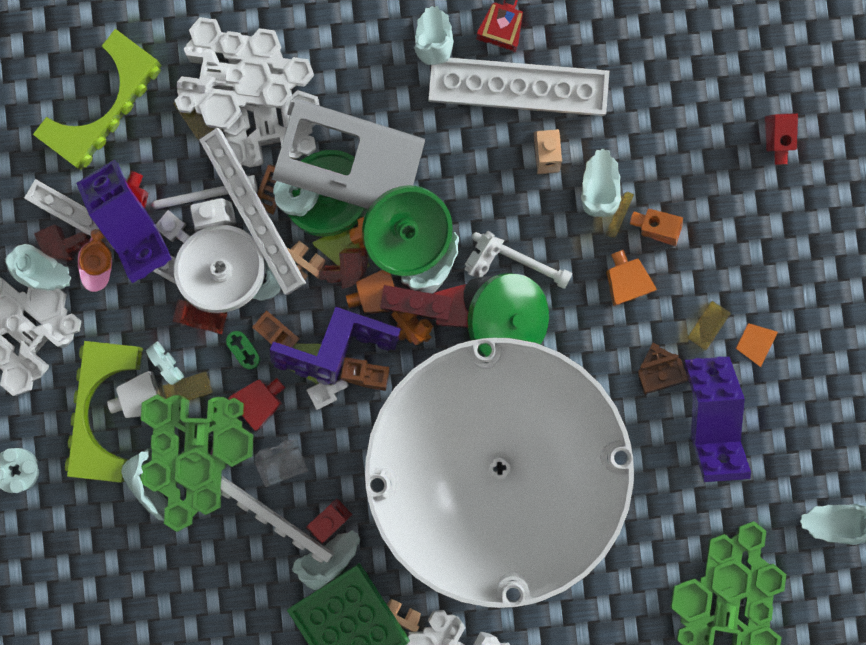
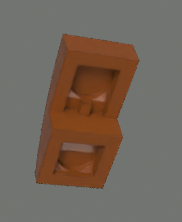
M267 310L252 327L270 344L274 341L293 348L300 340Z
M345 357L341 380L367 388L386 391L390 368L367 364V360Z

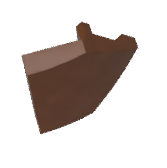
M652 343L638 371L645 395L688 382L682 361L678 358L679 355L672 354L655 343Z

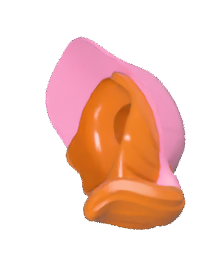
M94 229L90 232V242L85 244L78 253L80 279L82 285L91 292H97L106 287L112 268V253L102 241L104 235L99 229Z

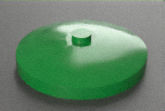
M324 150L305 157L301 162L343 175H349L355 157L338 150ZM300 188L297 191L293 190L291 192L293 197L300 195ZM319 194L314 207L307 211L304 216L289 214L288 216L304 232L315 236L328 237L339 235L354 227L358 223L357 219L362 218L368 209Z
M406 185L390 189L372 203L364 217L362 240L365 250L378 267L390 274L412 276L423 273L436 265L448 250L453 230L451 215L444 202L433 192L423 187Z
M514 273L499 274L487 280L475 293L468 312V331L471 341L484 338H511L541 345L549 323L548 303L541 288L532 279ZM482 344L479 346L478 352L482 356L487 357L491 354L492 348L488 344Z

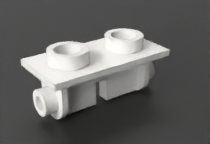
M489 231L482 234L475 246L481 252L478 254L476 251H473L465 263V270L469 272V275L483 277L487 273L491 262L501 249L504 242L503 239L494 237L495 235Z

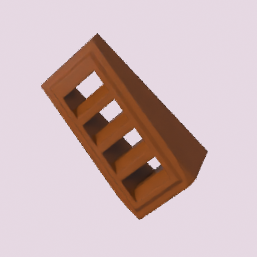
M269 164L257 195L260 201L263 198L273 202L272 206L263 202L262 204L267 213L274 215L277 208L275 197L264 193L265 190L273 193L274 187L267 185L268 181L274 184L277 182L272 180L271 174L274 173L275 165Z

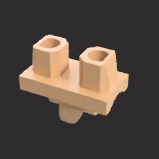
M300 241L291 249L287 248L293 260L298 264L297 267L304 280H306L308 275L302 271L303 269H306L318 279L322 275L321 270L326 262L324 258L316 253L308 263L303 257L309 248Z
M391 599L387 606L400 626L411 632H417L421 613L410 608L405 619L397 616L402 604Z

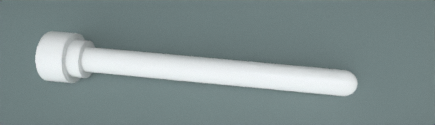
M247 176L257 193L258 187L255 176ZM225 186L155 200L152 202V207L154 209H161L229 193Z
M475 232L472 234V239L478 242L482 234ZM503 244L499 253L555 279L554 282L558 283L557 286L563 289L566 288L571 278V272L565 269L564 271L560 269L557 271Z

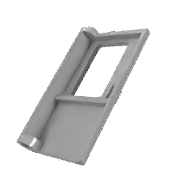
M297 98L295 103L290 101L287 115L291 117L272 180L367 209L386 191L399 186H413L425 142L424 138ZM304 120L355 136L359 139L349 175L336 173L289 157L299 121Z

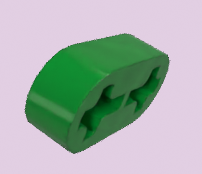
M240 331L231 332L227 336L226 343L238 362L246 369L257 368L261 357L250 340ZM234 336L243 338L240 341L244 347L242 350L239 346L232 345ZM247 351L249 355H255L253 365L250 363L245 364L244 361L247 358L243 352Z

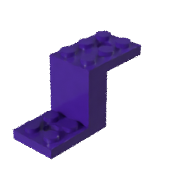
M116 160L111 161L76 183L89 216L118 253L126 275L132 283L145 278L147 274L163 267L168 261L172 260L156 224L128 186Z
M335 307L317 356L273 341L270 348L271 363L280 370L290 369L295 371V374L304 378L311 376L316 378L321 384L329 385L331 383L335 385L353 336L362 343L371 342L377 344L379 348L389 351L390 349H396L401 329Z
M730 357L685 360V370L693 393L690 437L704 482L751 479V470L741 444L745 398Z

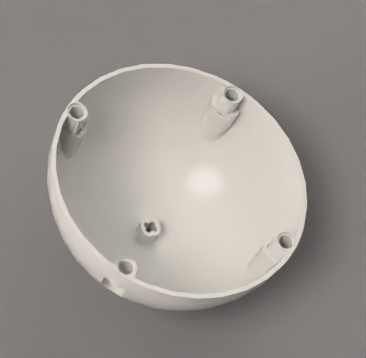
M484 338L460 343L434 354L412 369L393 389L380 409L370 434L365 462V482L370 510L381 537L396 559L415 578L436 592L460 602L485 607L505 608L537 603L564 592L586 577L601 562L619 536L629 511L634 483V465L629 436L616 405L601 384L582 366L560 352L537 343L511 338ZM482 344H488L492 348L491 354L487 357H482L478 354V348ZM618 451H624L627 455V460L622 465H618L614 460V455ZM497 462H502V465H506V469L503 470L501 475L497 474V471L494 472L493 467L497 466ZM375 478H380L384 482V489L381 492L375 491L372 487V482ZM510 588L518 589L520 592L519 598L516 600L508 599L506 596L507 590Z

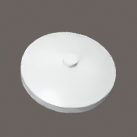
M229 225L206 227L194 233L180 248L174 264L175 282L181 294L194 307L210 313L233 311L248 303L260 289L265 275L264 256L254 238L244 230Z

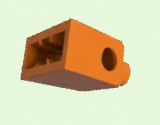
M648 209L646 215L633 212L630 225L640 227L643 236L676 246L683 226V217ZM653 222H656V223L659 224V225L656 226V227L650 226V224L653 223Z
M624 250L611 254L616 267L610 268L606 272L613 306L657 290L639 259L628 262Z
M381 270L357 281L358 292L346 295L348 307L353 308L362 305L365 314L391 312L380 309L384 285L394 287L391 274Z

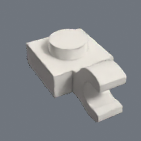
M169 210L156 224L159 232L172 242L178 238L185 243L190 237L183 231L187 225Z
M340 379L336 381L335 385L318 383L308 388L307 392L315 408L318 410L336 401L335 393L347 388L349 385L346 381Z

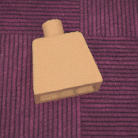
M559 129L534 132L537 174L559 173L562 163Z

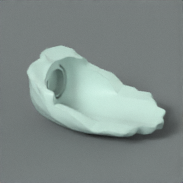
M431 6L430 8H425V12L417 20L414 49L418 58L427 65L442 64L448 61L454 43L452 26L449 22L448 14L439 10L438 6Z
M604 149L596 150L595 155L586 162L581 201L583 209L588 215L605 218L615 214L620 205V174L618 172V162L610 156V151Z
M455 232L452 233L448 250L436 265L417 275L401 276V282L410 287L411 290L435 293L447 278L458 254V235Z
M18 245L5 258L6 265L13 278L29 288L49 291L70 286L71 276H69V268L58 263L53 257L44 254L32 245Z
M147 448L125 462L121 470L122 476L128 488L145 509L158 520L164 521V511L168 506V501L161 492L152 491L144 486L141 481L142 465L152 461V450Z
M859 504L814 506L813 509L809 510V513L801 515V527L808 530L809 534L815 539L849 545L866 543V506Z
M351 530L349 533L337 534L333 540L324 545L335 553L331 561L320 563L311 557V552L294 562L293 572L298 575L299 580L307 587L319 590L338 577L354 557L360 542L358 533Z

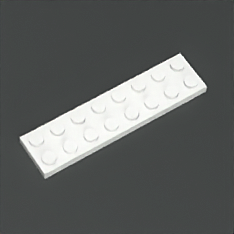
M449 58L448 61L442 64L431 65L429 102L606 116L609 71Z

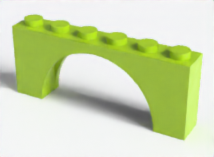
M114 29L102 45L104 50L113 58L120 78L119 93L112 108L99 120L83 126L62 125L46 117L33 133L35 137L80 170L91 163L92 155L95 151L100 150L105 145L106 137L109 133L114 132L120 125L119 120L124 114L127 115L132 110L133 102L137 97H141L146 92L147 84L151 79H156L161 71L162 65L158 60L116 29Z
M84 341V346L80 347L79 357L82 359L81 368H78L76 375L79 386L78 390L74 393L76 410L71 416L73 433L68 439L70 457L66 459L65 471H68L67 477L125 482L121 470L122 466L129 459L118 457L108 452L98 443L90 428L88 412L91 398L102 382L122 371L140 370L142 347Z

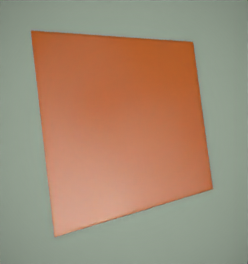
M748 323L736 349L761 367L778 332Z

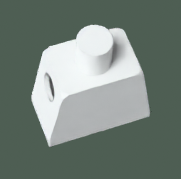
M221 198L190 205L195 233L206 227L237 224L233 204L228 200Z
M151 371L145 372L116 388L118 398L109 400L107 403L111 413L123 410L125 418L140 417L142 402L157 394L160 395L154 373Z

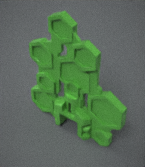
M157 394L142 402L141 421L153 428V435L151 439L152 461L142 465L141 481L144 486L152 491H159L168 497V506L164 511V524L176 532L192 525L193 516L199 511L204 515H208L221 508L222 470L226 468V464L234 467L253 456V434L242 428V421L237 419L244 415V403L236 398L228 400L225 397H215L208 400L207 419L189 418V400L184 396L173 395L165 399ZM175 427L185 432L184 452L179 454V436L175 434ZM213 432L212 455L208 453L209 433ZM177 483L187 489L184 501L180 499L181 489L177 487Z
M755 521L739 526L738 534L731 539L725 534L709 539L705 576L700 578V582L692 578L673 586L670 608L681 616L680 622L685 626L679 628L676 640L682 645H713L715 630L733 633L732 645L781 644V637L770 628V621H772L773 597L775 594L785 590L786 574L776 565L769 564L760 557L761 548L765 546L766 530ZM745 551L748 553L747 563L751 565L750 569L741 563L742 553ZM714 593L717 595L715 613L710 616L712 595ZM746 598L744 616L748 618L747 626L738 619L740 600Z

